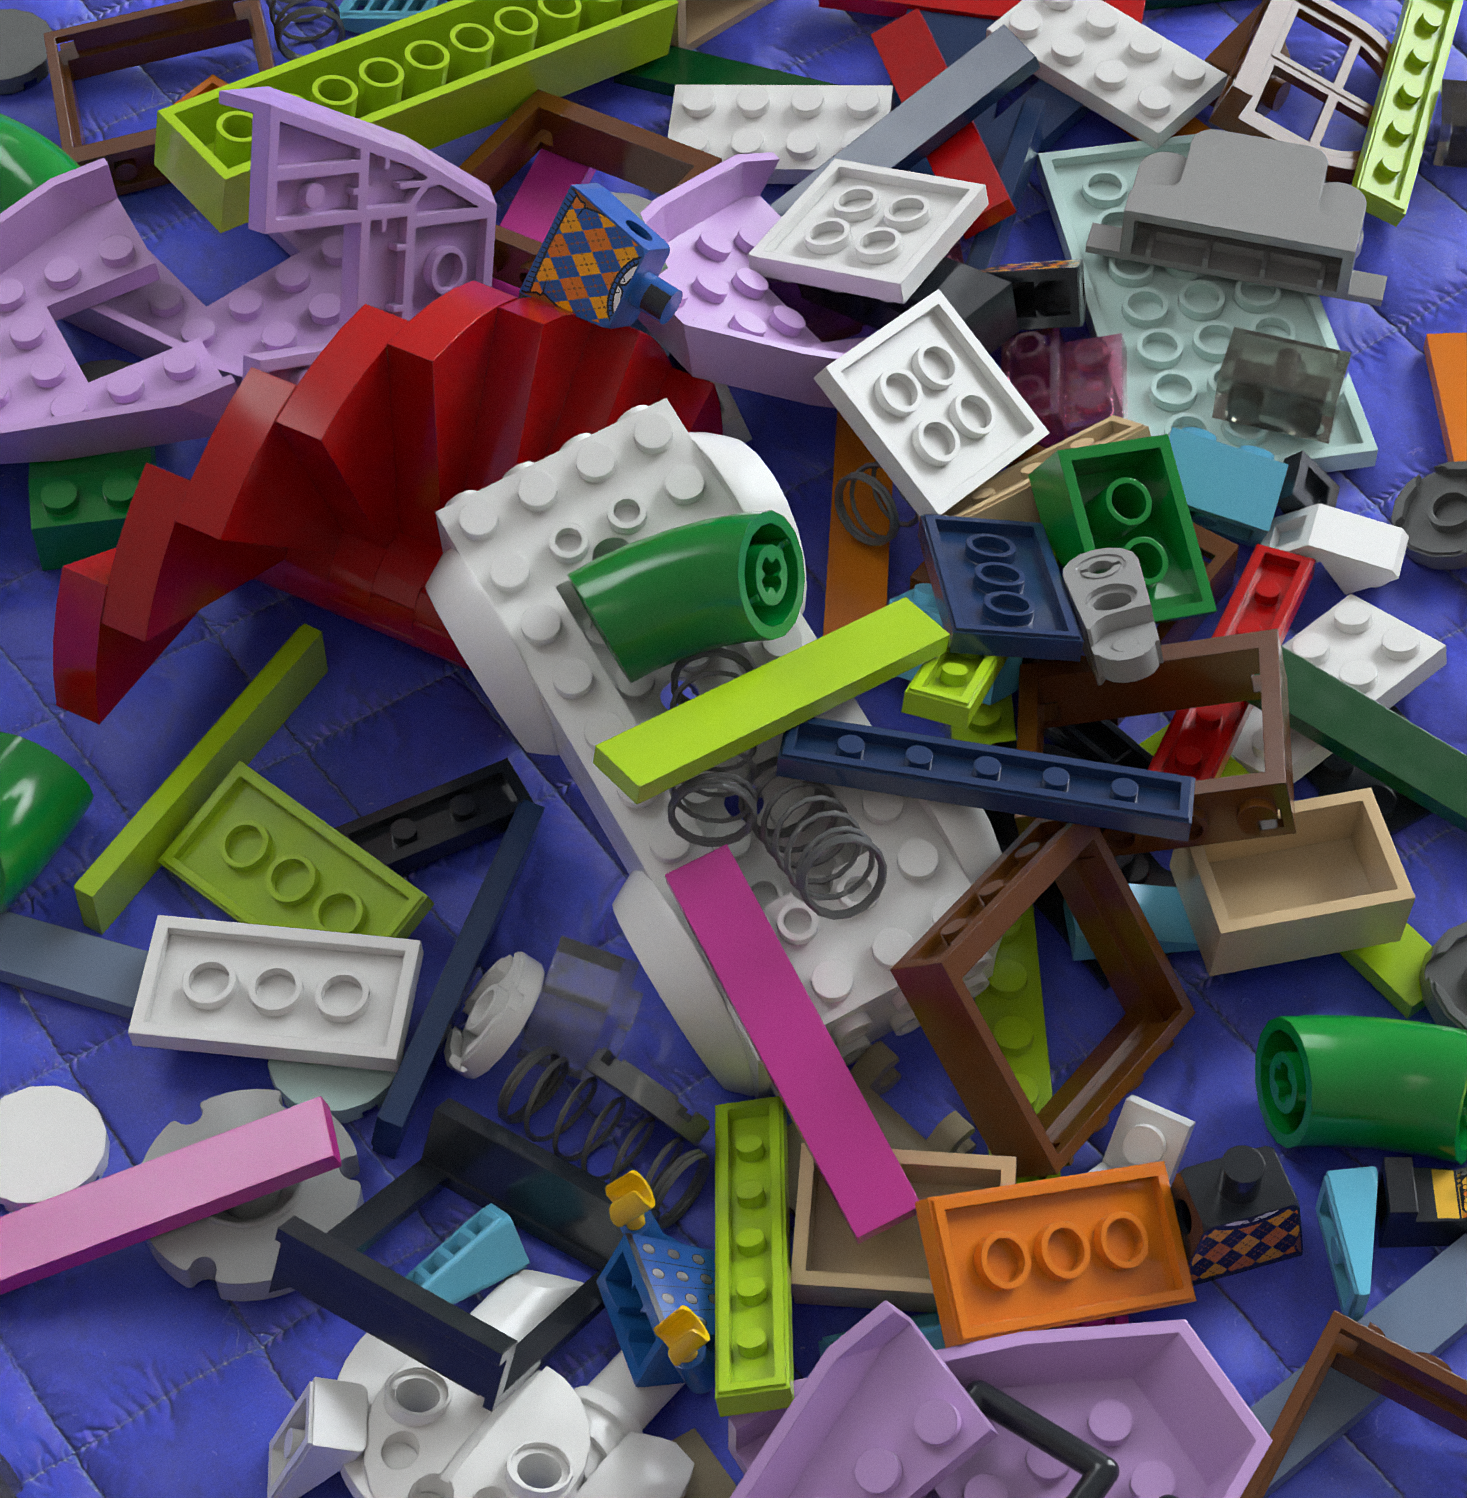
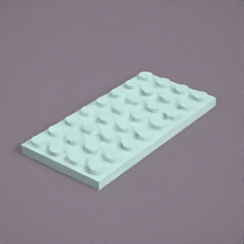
M1196 134L1171 137L1158 149L1143 141L1038 153L1037 173L1065 259H1083L1087 318L1085 321L1116 416L1149 426L1151 436L1168 434L1172 427L1180 430L1184 427L1201 428L1214 434L1217 442L1236 448L1244 445L1260 447L1271 452L1274 455V460L1282 463L1284 458L1304 451L1326 473L1375 466L1378 448L1319 295L1085 252L1092 223L1122 228L1124 209L1141 161L1148 155L1157 152H1173L1187 158L1191 141Z

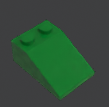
M1168 434L1057 450L1028 474L1041 524L1044 525L1050 545L1063 568L1070 560L1080 554L1102 548H1123L1132 551L1139 559L1155 624L1212 615L1217 611Z
M155 446L61 461L29 462L28 484L31 530L43 571L62 569L65 565L117 547L130 503L145 464L147 462L157 466Z

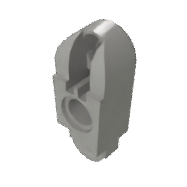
M1102 548L1080 554L1070 560L1063 568L1064 585L1084 640L1082 650L1098 686L1102 685L1106 679L1112 682L1128 683L1147 678L1153 674L1159 667V663H1164L1151 602L1138 557L1132 551L1123 548Z

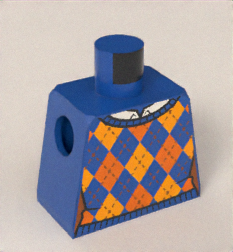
M598 183L570 186L519 291L527 297H534L574 312L576 317L609 329L631 326L637 320L640 312L661 324H665L676 313L683 297L681 290L658 277L670 254L668 243L611 192Z

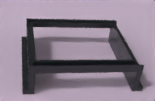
M448 1098L434 1109L421 1160L331 1230L325 1233L295 1215L278 1227L275 1240L281 1244L269 1293L291 1287L307 1299L477 1396L484 1397L482 1407L493 1412L605 1308L596 1281L624 1235L620 1227L614 1225L610 1219L609 1208L613 1202L607 1197L605 1187L608 1183ZM446 1187L482 1208L492 1203L506 1212L516 1227L595 1269L597 1272L518 1343L514 1338L363 1253ZM652 1208L650 1211L658 1223L661 1212Z

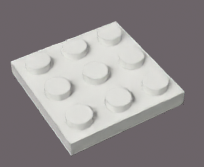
M834 159L749 252L747 256L750 269L758 272L763 277L778 279L782 282H794L829 289L833 292H845L880 299L884 302L904 304L989 205L986 185Z
M939 289L830 363L813 378L919 516H924V514H944L1049 434V431Z

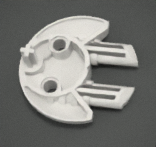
M523 1269L505 1278L470 1314L514 1338L519 1343L584 1283L557 1275ZM366 1333L355 1345L345 1360L337 1379L360 1383L368 1391L367 1446L355 1461L343 1464L340 1470L341 1476L354 1498H684L693 1473L695 1463L676 1442L643 1434L642 1432L685 1383L635 1387L622 1350L588 1386H580L573 1389L564 1377L550 1367L546 1366L542 1371L537 1370L493 1412L482 1407L484 1397L477 1396L369 1333Z

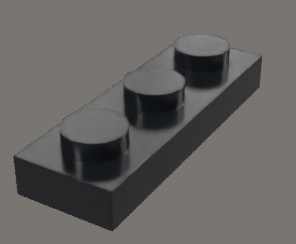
M506 758L334 829L395 873L401 875L506 832L519 802L522 803L524 799L533 802L510 761Z

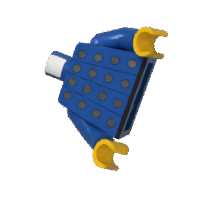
M631 1170L605 1187L607 1197L613 1202L609 1208L610 1219L614 1225L620 1227L624 1236L596 1283L635 1387L686 1383L688 1388L694 1393H708L715 1388V1251L686 1245L664 1234L650 1211L655 1206V1198L650 1186L640 1173Z

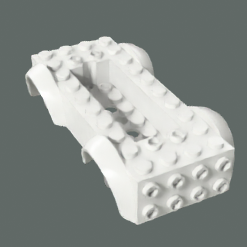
M667 398L651 406L639 405L633 407L621 415L616 423L594 434H579L568 440L558 452L535 463L531 461L520 463L506 472L501 480L479 491L468 490L451 498L444 508L435 512L443 554L427 581L425 588L452 640L513 735L526 752L560 755L628 871L629 877L612 904L613 911L630 946L676 1023L706 1067L725 1090L749 1096L754 1095L756 1099L771 1097L774 1094L779 1096L665 878V874L720 847H704L692 844L676 835L668 821V804L671 799L669 789L636 805L593 764L595 745L668 711L662 704L660 696L662 690L671 683V672L676 662L660 668L633 683H629L602 640L567 577V574L598 557L640 539L693 522L745 512L772 510L783 515L795 530L803 553L799 531L789 504L775 477L758 454L739 439L707 432H688ZM804 553L805 584L803 603L796 623L785 636L774 640L746 642L721 647L736 651L748 659L754 669L817 639L802 615L805 610L807 590ZM704 657L692 661L681 670L678 681H686L702 672L722 670L743 675L746 671L733 660L722 657ZM716 675L703 677L691 684L695 686L699 695L735 678ZM855 698L815 716L816 718L872 726ZM783 733L757 745V751L752 758L756 766L765 760L779 755ZM750 749L743 753L748 754ZM735 756L714 767L735 765L742 761L743 758ZM745 764L739 769L723 773L736 774L745 779L750 773V767L748 764ZM777 765L764 771L753 782L752 786L755 790L768 775L777 770ZM704 771V772H702V773H700V774L714 773V772H713V771ZM779 776L771 780L760 793L764 805L761 812L757 815V824L761 826V819L765 808L779 790L793 782L804 780ZM723 777L706 778V779H716V778H719V779H723V780L735 782V783H737L738 785L742 786L741 783H739V782H737V781H735V780H733V779H730V778H723ZM680 783L676 785V789L679 788L682 784ZM825 784L834 792L836 799L846 807L848 814L859 823L861 830L882 851L887 864L886 884L879 898L866 911L847 919L832 920L818 916L802 900L799 891L790 884L787 875L779 869L776 860L767 853L764 844L756 838L753 830L740 841L728 845L846 1065L856 1062L872 1046V1041L894 1031L897 1036H901L920 1027L916 1016L890 969L1002 854L984 809ZM814 787L794 788L782 795L772 807L767 820V828L775 829L778 820L791 805L805 797L814 796ZM719 788L701 789L707 792H729ZM692 792L681 800L682 804L693 813L707 818L723 819L733 817L724 806L726 797H706ZM807 803L793 811L784 822L782 828L798 822L808 812L812 803ZM825 803L822 812L831 811L832 805ZM678 807L675 809V817L683 828L693 834L704 837H723L735 833L746 824L741 819L724 824L707 823L688 816ZM831 817L820 818L808 829L801 832L796 837L793 847H800L810 843L814 837L823 833L831 821ZM837 818L833 828L844 826V820ZM842 832V833H837V834H831V835H829L828 837H826L823 841H825V840H827V839H829V838H831V837H833V836H835V835H843V832ZM790 837L779 838V845L786 847ZM844 844L842 850L831 860L811 868L808 878H824L837 873L849 863L855 852L856 844ZM837 846L826 850L818 859L828 855ZM862 846V852L854 866L840 878L825 884H808L807 889L818 894H836L852 887L861 879L868 867V848ZM802 852L791 853V861L799 862ZM876 858L874 868L867 881L854 893L837 900L811 899L819 906L832 911L848 909L860 903L872 891L878 876ZM1002 937L962 978L972 998L979 995L989 985L988 978L993 975L996 953Z

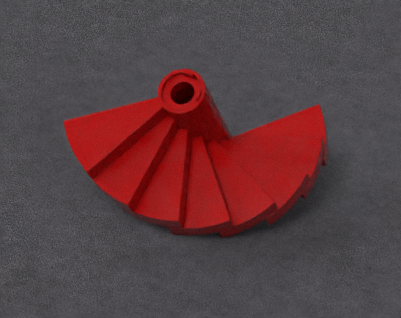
M474 280L453 288L432 301L411 320L403 319L364 304L321 351L298 385L251 367L211 435L191 480L146 462L130 503L117 547L62 567L53 635V680L56 705L100 725L200 609L251 579L272 586L304 602L335 615L343 616L471 671L439 617L425 588L427 581L443 554L435 512L444 508L451 498L461 492L468 490L479 491L501 480L506 472L514 466L528 461L535 463L558 452L571 438L583 433L594 434L616 423L620 416L629 409L639 405L651 406L667 398L688 432H707L723 435L721 407L716 386L712 382L693 377L691 374L673 368L661 345L653 337L630 326L613 329L604 328L576 317L574 312L534 297L518 299L514 295Z

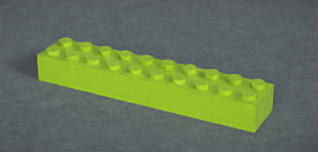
M452 0L158 110L154 165L220 233H223L249 222L253 113L219 104L220 90L269 86L405 135L430 150L508 119L538 89L558 97H563L668 55L679 2L677 0Z

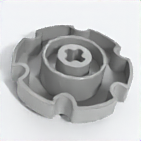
M271 1089L238 1090L202 1101L200 1103L201 1118L188 1125L180 1124L177 1121L170 1122L154 1140L142 1163L287 1109L283 1106L281 1092ZM331 1114L342 1167L147 1239L146 1242L152 1255L171 1277L187 1288L194 1287L202 1280H215L220 1298L223 1300H265L295 1291L290 1287L269 1293L281 1244L275 1240L278 1227L295 1215L327 1233L364 1204L360 1182L350 1180V1178L360 1173L355 1145L348 1132Z

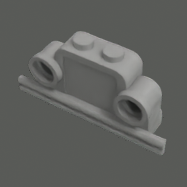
M1208 129L1197 133L1191 141L1187 158L1173 152H1157L1145 157L1138 167L1133 188L1128 195L1122 228L1092 223L1085 252L1375 306L1382 305L1388 277L1353 270L1355 260L1361 252L1364 238L1362 228L1367 206L1366 198L1360 190L1349 184L1341 182L1325 183L1328 159L1321 150L1312 146L1217 129Z

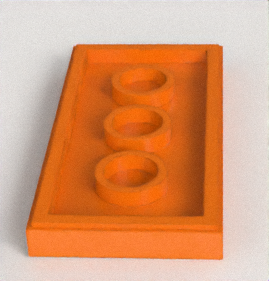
M1165 1161L928 1197L914 1202L945 1348L1017 1332L1048 1330L1197 1301Z

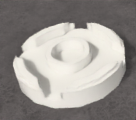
M524 952L514 953V957L509 954L505 958L499 959L483 975L464 1002L465 1007L462 1011L468 1014L469 1017L463 1031L454 1026L453 1030L451 1029L448 1034L444 1054L449 1068L465 1078L476 1079L486 1073L505 1054L524 1027L541 992L545 974L541 963Z
M32 1086L0 1099V1204H3L7 1211L14 1212L94 1182L97 1176L101 1179L108 1166L110 1141L98 1109L83 1095L59 1086Z

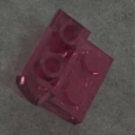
M1047 328L1017 333L1002 344V372L1049 431V434L1036 444L1047 449L1112 415L1128 419L1127 348L1122 333L1064 342L1060 328Z

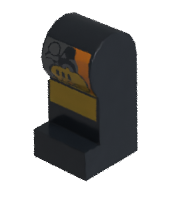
M1384 1157L1378 1174L1376 1201L1379 1248L1450 1246L1465 1233L1467 1234V1167L1458 1170H1451V1168L1413 1167L1412 1157Z

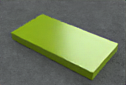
M240 760L157 860L166 870L237 923L407 939L435 905L425 893Z

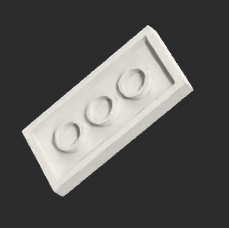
M1021 0L986 30V37H988L1005 24L1036 56L1041 68L1033 73L1035 76L1079 101L1084 106L1155 149L1163 145L1221 94L1227 79V74L1103 0Z
M675 85L667 138L720 157L722 162L737 154L773 152L780 160L767 184H798L894 110L893 85Z
M1349 594L1282 645L1388 709L1447 664L1445 644L1353 594ZM1253 706L1231 753V756L1250 774L1265 772L1262 711ZM1290 728L1294 784L1330 756L1332 752Z
M158 915L128 1034L133 1046L397 1072L402 1062L424 955L421 940Z

